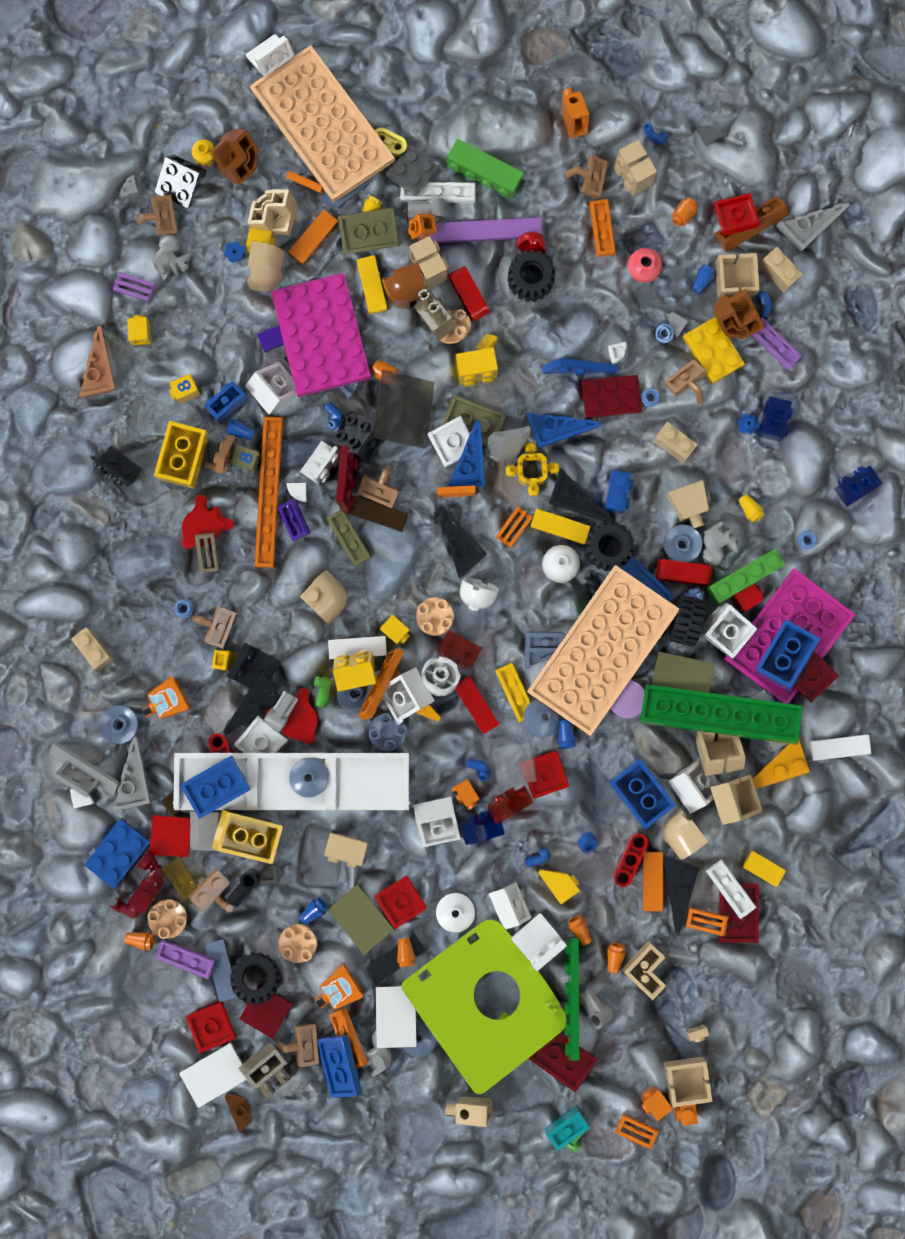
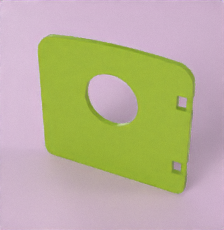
M485 920L479 923L405 979L401 985L405 996L470 1088L477 1094L485 1093L561 1033L566 1023L565 1012L542 975L534 969L531 961L527 959L512 941V936L506 929L494 920ZM476 933L479 939L470 945L467 939ZM428 970L431 975L424 981H421L418 976ZM493 971L504 972L511 976L517 983L520 993L519 1003L515 1011L510 1016L499 1020L484 1016L478 1010L474 1001V989L477 982L482 976Z

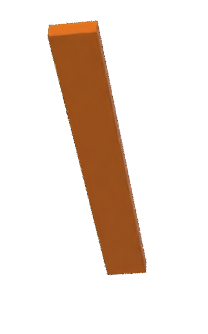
M264 416L254 565L257 568H274L283 417Z

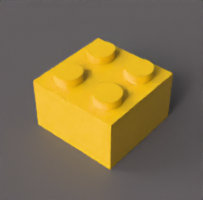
M494 347L456 354V368L460 385L470 387L474 386L477 382L483 381L486 384L497 379L498 367Z
M360 650L354 655L341 654L334 659L332 670L337 691L376 684L377 670L372 651Z

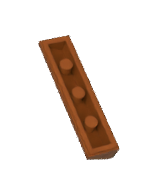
M775 196L756 208L760 227L723 236L720 229L714 233V236L723 250L728 252L787 217L788 205L778 196Z

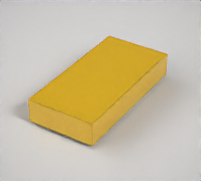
M752 850L742 866L775 887L779 885L786 872L783 868Z

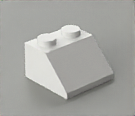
M280 362L256 371L245 385L268 414L282 409L297 396L293 378Z
M722 602L704 623L701 635L729 657L734 658L757 628L731 605Z
M416 667L390 681L383 694V699L397 723L435 701L431 693L424 686L422 677Z
M700 758L668 781L690 814L713 800L710 787L720 784L715 775L705 776Z
M451 797L413 805L423 847L460 839Z

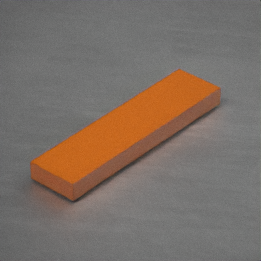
M396 649L388 652L377 675L376 684L372 685L358 714V717L362 720L373 717L404 653L402 650Z

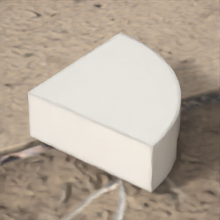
M626 342L607 347L611 364L615 365L622 360L627 349Z
M287 483L291 496L300 502L307 503L306 483Z
M70 789L74 808L94 804L90 795L86 798L77 791Z

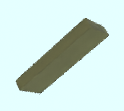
M341 509L326 518L354 567L371 559L347 515Z

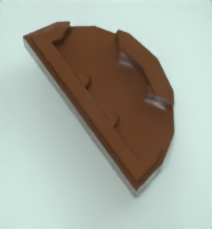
M235 1093L225 1094V1100L240 1133L246 1129L251 1121V1104L245 1097Z

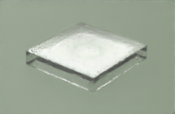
M531 743L493 748L498 786L537 781Z

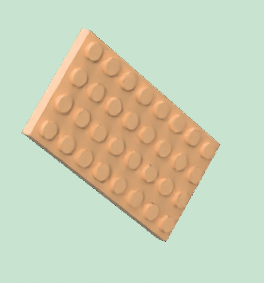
M311 45L266 77H262L250 85L253 94L318 183L321 184L333 203L395 162V158Z
M615 565L527 692L591 736L676 616L679 608Z

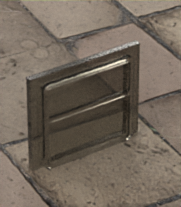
M382 370L373 428L374 438L427 449V433H429L435 382Z

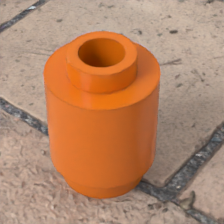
M689 197L682 200L671 214L672 222L679 227L686 226L697 212L698 204Z
M377 360L371 369L374 377L388 386L391 384L395 385L400 377V374H398L399 369L385 361Z

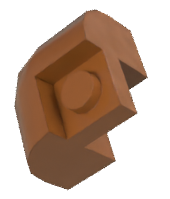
M235 129L219 138L220 142L209 151L218 164L216 167L221 174L229 181L240 185L257 169L259 149L247 129Z
M418 262L394 270V275L388 278L383 277L382 283L386 296L395 307L402 309L410 308V302L420 300L419 292L426 289Z
M746 289L729 298L725 294L714 305V315L727 337H739L741 340L765 328Z

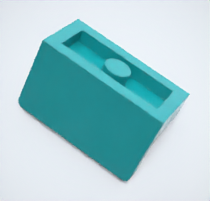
M575 1106L544 1129L546 1136L558 1152L590 1129V1127L581 1115L578 1107Z

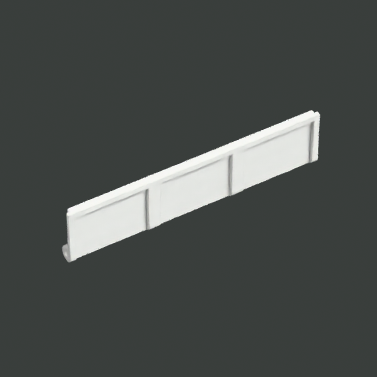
M174 753V810H194L180 784L230 756H233L251 790L216 810H409V805L411 804L409 801V753ZM305 758H313L320 761L326 767L329 777L325 790L321 794L310 798L298 795L292 789L289 781L292 767L298 761ZM310 774L305 775V780L310 782L312 776Z

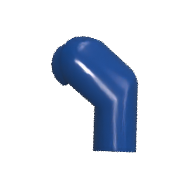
M651 123L644 124L643 130L648 140L657 145H663L667 141L668 137L664 132H660L658 135L655 133Z
M759 291L755 296V299L762 304L759 317L768 319L772 308V301L766 291Z
M329 402L324 407L330 414L328 426L330 429L336 430L341 426L342 413L332 402Z
M467 759L466 768L475 769L481 781L485 782L490 778V770L484 761Z
M546 847L539 849V855L524 858L526 867L540 865L548 861L551 854Z

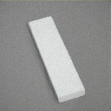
M429 182L417 196L401 187L400 201H428L430 198L440 197L444 199V203H475V183Z

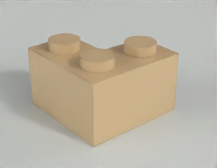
M647 941L625 964L622 971L652 1000L666 987L652 972L665 957Z

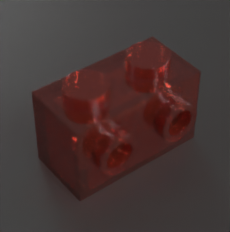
M448 630L437 651L440 652V657L457 661V666L467 670V668L472 669L482 647Z
M526 786L516 790L512 787L504 791L505 796L502 793L494 797V802L487 807L495 823L512 817L534 802Z

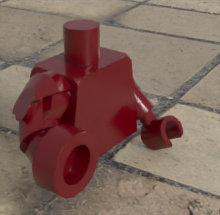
M149 850L138 864V867L142 870L149 869L150 872L146 874L129 902L125 904L120 899L115 898L116 904L114 906L110 905V908L132 919L137 918L140 913L145 914L164 884V873L161 865H158L155 854Z

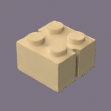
M639 140L618 151L614 166L617 175H621L625 180L623 182L627 192L630 191L632 196L651 187L657 174V170L649 157L639 162V159L647 156Z
M430 236L409 246L410 259L413 264L418 262L426 290H430L447 281V274L449 273L447 268L449 266L446 259L440 257V249L436 241H432Z
M757 253L739 254L736 264H733L736 254L718 256L715 261L717 299L725 294L729 298L746 289L749 297L757 295L759 292Z
M697 731L696 745L705 776L722 774L724 769H726V773L744 770L746 757L739 737L717 734V741H714L715 733Z
M751 774L710 787L722 825L741 821L763 812Z
M703 1057L664 1062L666 1080L669 1083L667 1084L669 1101L673 1107L712 1102L710 1083L707 1081L709 1080L707 1062Z

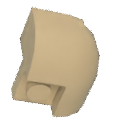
M289 189L266 190L265 194L260 196L257 201L253 200L247 224L250 228L272 231L274 239L277 238V235H290L293 222H297L298 217L297 204L293 194Z
M252 241L248 260L250 276L247 278V283L251 290L270 291L281 283L283 278L281 268L284 257L282 249L270 244Z
M328 570L321 573L299 596L328 625L344 610L347 603L345 588Z
M678 808L663 823L662 836L680 859L690 856L708 843L695 823L687 818L682 809Z

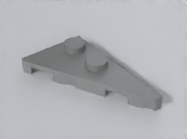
M848 203L834 205L832 208L814 211L786 222L781 221L776 227L802 252L850 205Z
M134 737L130 743L129 754L123 768L113 811L151 803L138 737Z

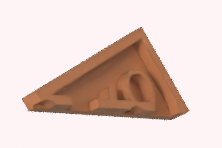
M97 326V330L94 333L92 350L89 352L86 364L87 369L83 375L82 389L79 391L81 399L117 391L102 326Z

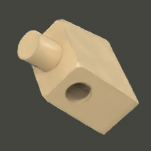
M703 480L667 493L666 497L681 522L690 519L694 529L704 525L701 515L709 511Z
M460 1097L456 1104H446V1116H456L457 1124L487 1127L492 1119V1098Z

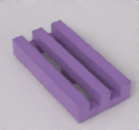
M119 272L113 291L150 303L156 285L152 282ZM125 279L143 286L150 287V289H146L128 282H124L122 280ZM120 285L147 293L148 295L144 296L122 289Z

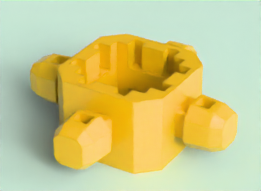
M534 442L526 444L525 453L527 454H522L518 458L517 466L508 465L505 467L506 476L515 477V475H518V482L523 486L529 485L528 494L531 497L538 496L539 486L537 485H542L546 481L547 473L556 474L559 472L558 463L549 462L547 464L546 457L542 453H536L537 449ZM525 461H540L542 477L524 478L522 463Z

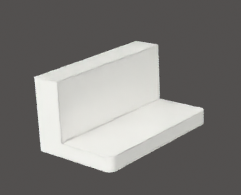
M517 882L489 893L499 920L505 929L519 926L531 919Z

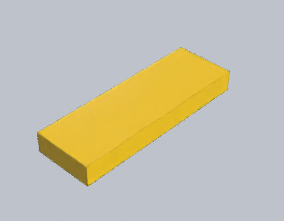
M375 255L356 259L369 315L387 311Z
M537 508L530 526L531 528L582 545L585 544L590 529L588 525Z
M510 663L495 670L520 723L524 721V711L531 702L513 663Z

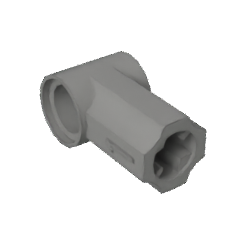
M434 197L428 199V201L408 202V218L413 219L417 217V214H434L435 221L444 220V199Z
M284 691L263 722L281 732L289 720L288 716L299 699Z
M591 987L579 995V1001L588 1013V1023L593 1029H601L613 1019L612 1010L608 1006L601 1004Z

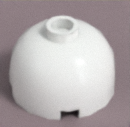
M553 546L543 557L542 568L544 574L554 582L566 583L576 577L580 569L579 555L569 546Z
M464 578L460 586V597L465 604L469 605L468 608L470 610L479 611V609L490 607L495 602L499 588L491 583L487 585L481 583L482 580Z
M439 657L434 660L429 659L424 664L421 677L424 686L432 695L446 696L456 689L460 674L456 663L451 659Z

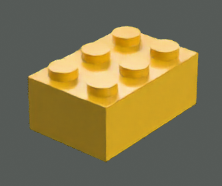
M169 421L154 477L161 481L195 489L210 436L209 433L203 429Z
M222 810L212 848L216 851L273 864L283 826L274 822Z

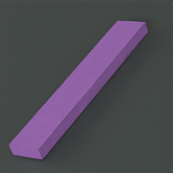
M541 218L435 223L437 233L430 236V238L437 243L518 239L519 236L529 231L542 234Z

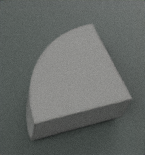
M134 175L126 179L120 190L122 200L140 195Z
M671 312L668 320L669 325L674 329V336L678 338L688 321L674 312Z

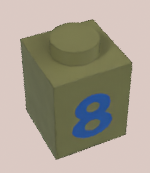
M237 445L236 449L232 450L230 455L233 466L253 473L256 472L261 458V454L258 451Z

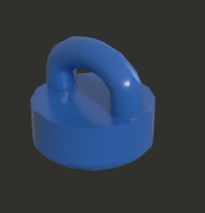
M585 832L578 838L577 844L582 852L589 853L597 848L598 840L592 832Z

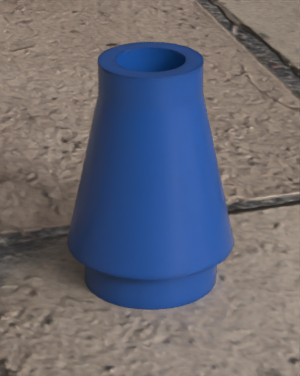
M703 264L702 268L698 270L692 290L702 294L716 277V270Z
M231 418L226 433L251 441L255 430L237 418L235 420Z
M559 721L558 744L561 749L576 747L575 742L577 740L570 721Z
M321 898L313 899L303 913L299 915V919L304 925H307L309 922L325 915L328 907Z

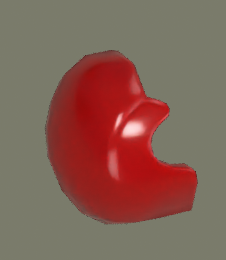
M529 231L519 236L517 248L521 253L524 250L529 253L530 249H534V253H537L539 250L542 251L541 255L546 252V242L542 234Z

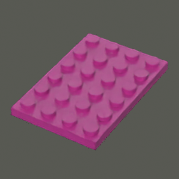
M344 273L271 291L297 397L371 379Z
M793 568L751 622L757 628L755 633L734 658L726 655L724 659L762 689H765L766 692L769 691L779 702L788 704L798 692L795 687L789 692L756 673V667L785 619L820 638V644L815 652L823 658L856 614Z

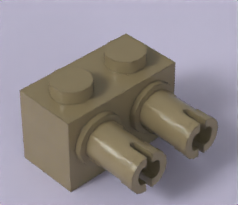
M421 290L418 294L421 301L414 307L439 341L457 328L454 323L456 318L450 310L446 311L444 309L446 305L440 297L437 299L428 290Z
M270 1042L238 1068L255 1090L259 1088L266 1099L271 1097L268 1090L272 1095L276 1091L268 1081L272 1075H275L281 1085L286 1084V1081L283 1079L284 1077L288 1082L291 1079V1076L283 1067L287 1063Z

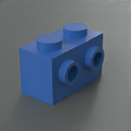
M232 380L224 385L217 395L212 396L204 406L221 424L241 407L248 398Z
M611 471L604 509L607 512L623 514L625 509L629 508L630 498H627L628 490L631 491L633 486V479H630L631 473Z

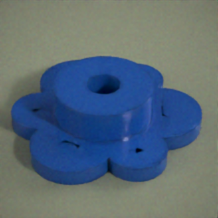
M237 241L234 244L229 242L225 246L224 255L228 257L229 262L234 263L237 260L241 261L243 259L246 249L244 246H240V243Z
M744 413L741 419L738 420L739 431L742 434L748 433L751 435L754 433V430L759 428L760 424L756 421V416Z

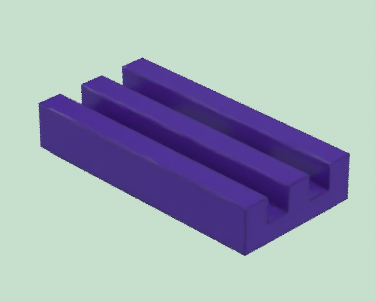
M291 499L278 506L292 541H297L299 538H303L311 533L296 499ZM285 508H287V510H288V512H289L290 519H289V517H288V514H287ZM292 523L294 524V526H295V528H296V530H297V533H298L297 535H296V532H295V530H294V528H293V526H292Z

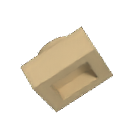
M704 1024L685 1030L690 1041L700 1042L705 1040L706 1036H709L707 1027Z

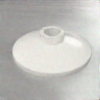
M451 893L444 896L439 901L436 909V917L439 924L450 932L466 930L472 924L475 916L473 903L467 896L460 893ZM458 910L459 916H452V911Z

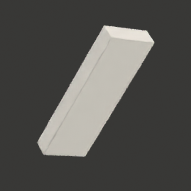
M386 636L328 640L330 660L337 658L341 654L354 655L360 650L372 651L373 657L387 656Z
M869 735L810 741L813 761L871 754Z
M719 859L705 870L740 919L757 908L722 859Z

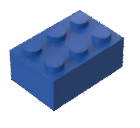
M785 619L756 667V673L791 692L820 644V638Z
M639 758L607 781L643 829H647L676 806Z

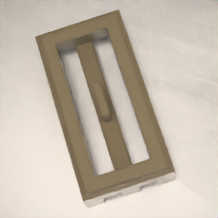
M215 532L201 535L196 534L195 541L200 573L220 571ZM208 538H211L215 567H212ZM200 539L204 540L208 568H204Z

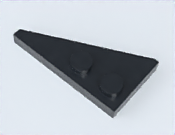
M560 468L549 504L603 522L611 521L613 523L614 519L605 509L603 510L576 481H573Z
M441 505L439 513L458 578L461 579L487 553Z
M263 669L259 671L256 680L250 685L247 694L243 696L236 707L235 713L225 724L223 730L225 736L275 706L281 697Z
M663 856L675 932L680 933L700 867Z

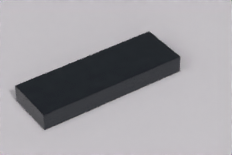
M416 934L409 937L415 957L426 951ZM398 945L367 966L368 971L377 984L401 968L399 963H397Z

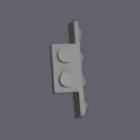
M57 742L52 744L50 755L63 763L55 773L54 778L86 798L97 785L112 795L116 793L119 782L113 776L107 775L97 766L88 763L81 756L69 751L65 746Z

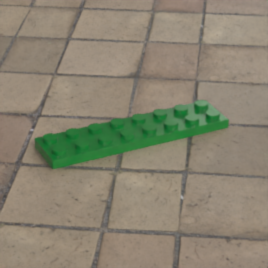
M646 684L640 723L798 745L802 706Z

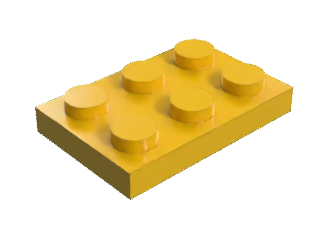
M716 317L682 337L698 364L706 370V377L711 385L745 365L729 337L723 333Z

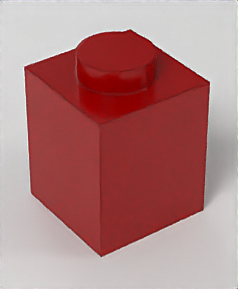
M752 584L731 598L739 611L743 613L764 600V593L759 586Z

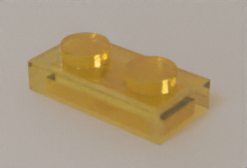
M181 857L163 867L164 872L183 901L198 887Z

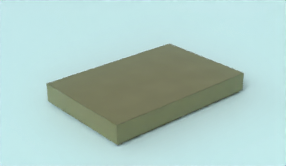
M394 207L338 216L344 254L399 246Z
M453 395L442 425L461 416L469 432H471L475 421L481 420L482 447L486 448L488 437L493 432L501 431L507 415Z
M658 651L651 685L709 693L715 664Z
M358 884L328 908L330 914L364 955L394 931L392 925Z

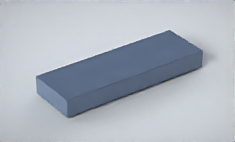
M225 939L205 944L207 956L217 959L212 975L219 1002L237 997L230 983L232 966Z

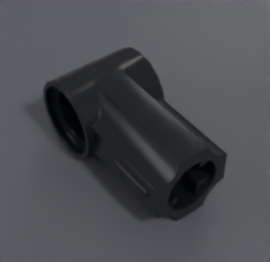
M247 870L225 895L226 900L237 908L259 883V873L255 870ZM247 875L253 876L254 884L246 882L245 878Z

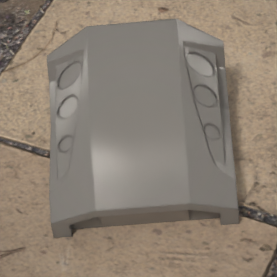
M530 426L493 432L488 437V444L485 449L487 457L496 462L516 459L523 450L530 435Z
M190 811V850L216 851L212 848V844L222 812H211L199 819L195 811Z

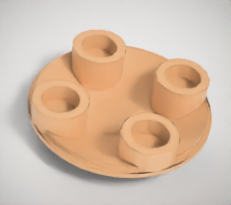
M462 309L450 310L456 318L454 323L457 328L440 339L441 342L454 344L463 340L468 335L471 321Z
M438 597L428 598L418 606L416 621L419 628L426 634L441 635L451 628L454 621V612L446 600Z
M164 899L157 902L148 913V924L156 936L162 939L174 938L184 930L187 924V913L183 905L178 901Z
M294 924L285 928L278 941L281 956L293 963H303L310 960L317 949L315 933L309 927L302 924Z

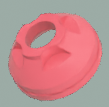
M649 248L636 250L628 260L629 274L638 282L648 283L655 280L662 269V261L659 254ZM644 257L650 258L651 266L644 267L641 264V259Z

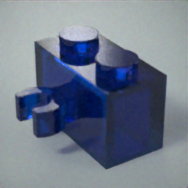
M771 396L766 400L757 437L777 442L787 437L789 431L787 422L793 414L791 401Z
M862 465L853 471L854 476L850 478L845 476L837 481L839 485L834 490L846 507L883 484L871 465L866 468Z
M491 810L479 812L480 816L478 814L466 816L467 820L460 822L465 845L480 843L504 835L500 812L491 813Z

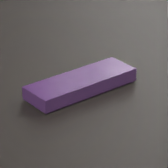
M761 317L760 319L765 328L751 336L785 369L789 370L802 355Z
M166 939L161 940L155 957L206 979L211 978L217 960Z

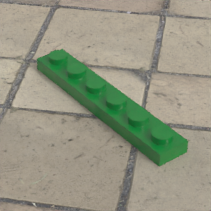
M568 938V942H565L567 945L565 947V954H568V962H565V974H568V982H565V994H568V1002L565 1003V1014L568 1015V1023H565V1034L568 1035V1043L565 1044V1054L571 1061H579V938Z

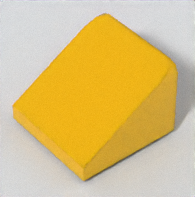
M486 334L476 345L475 349L481 350L494 347L497 344V337Z
M214 650L212 668L229 671L238 653Z

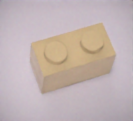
M778 247L770 252L759 265L783 293L798 282L803 275Z
M666 422L653 440L655 444L681 463L686 461L698 445L668 422Z
M84 628L71 639L94 670L100 671L115 659L90 628Z
M331 832L324 856L328 857V861L339 863V860L347 862V866L357 868L358 865H363L369 842Z

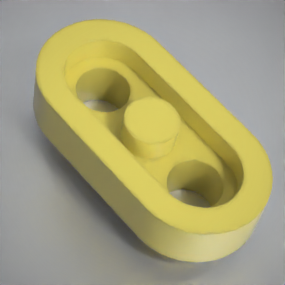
M385 128L374 130L380 138H385L383 143L393 156L401 157L407 150V143L403 137ZM399 145L401 149L396 150L395 147Z

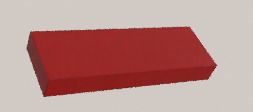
M470 676L459 681L455 690L482 734L484 735L498 726L497 719Z

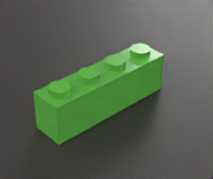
M458 138L447 156V165L451 170L464 173L468 179L477 180L488 189L493 188L506 198L510 197L513 199L523 180L524 172Z
M775 548L706 588V591L713 603L717 605L785 566V563Z

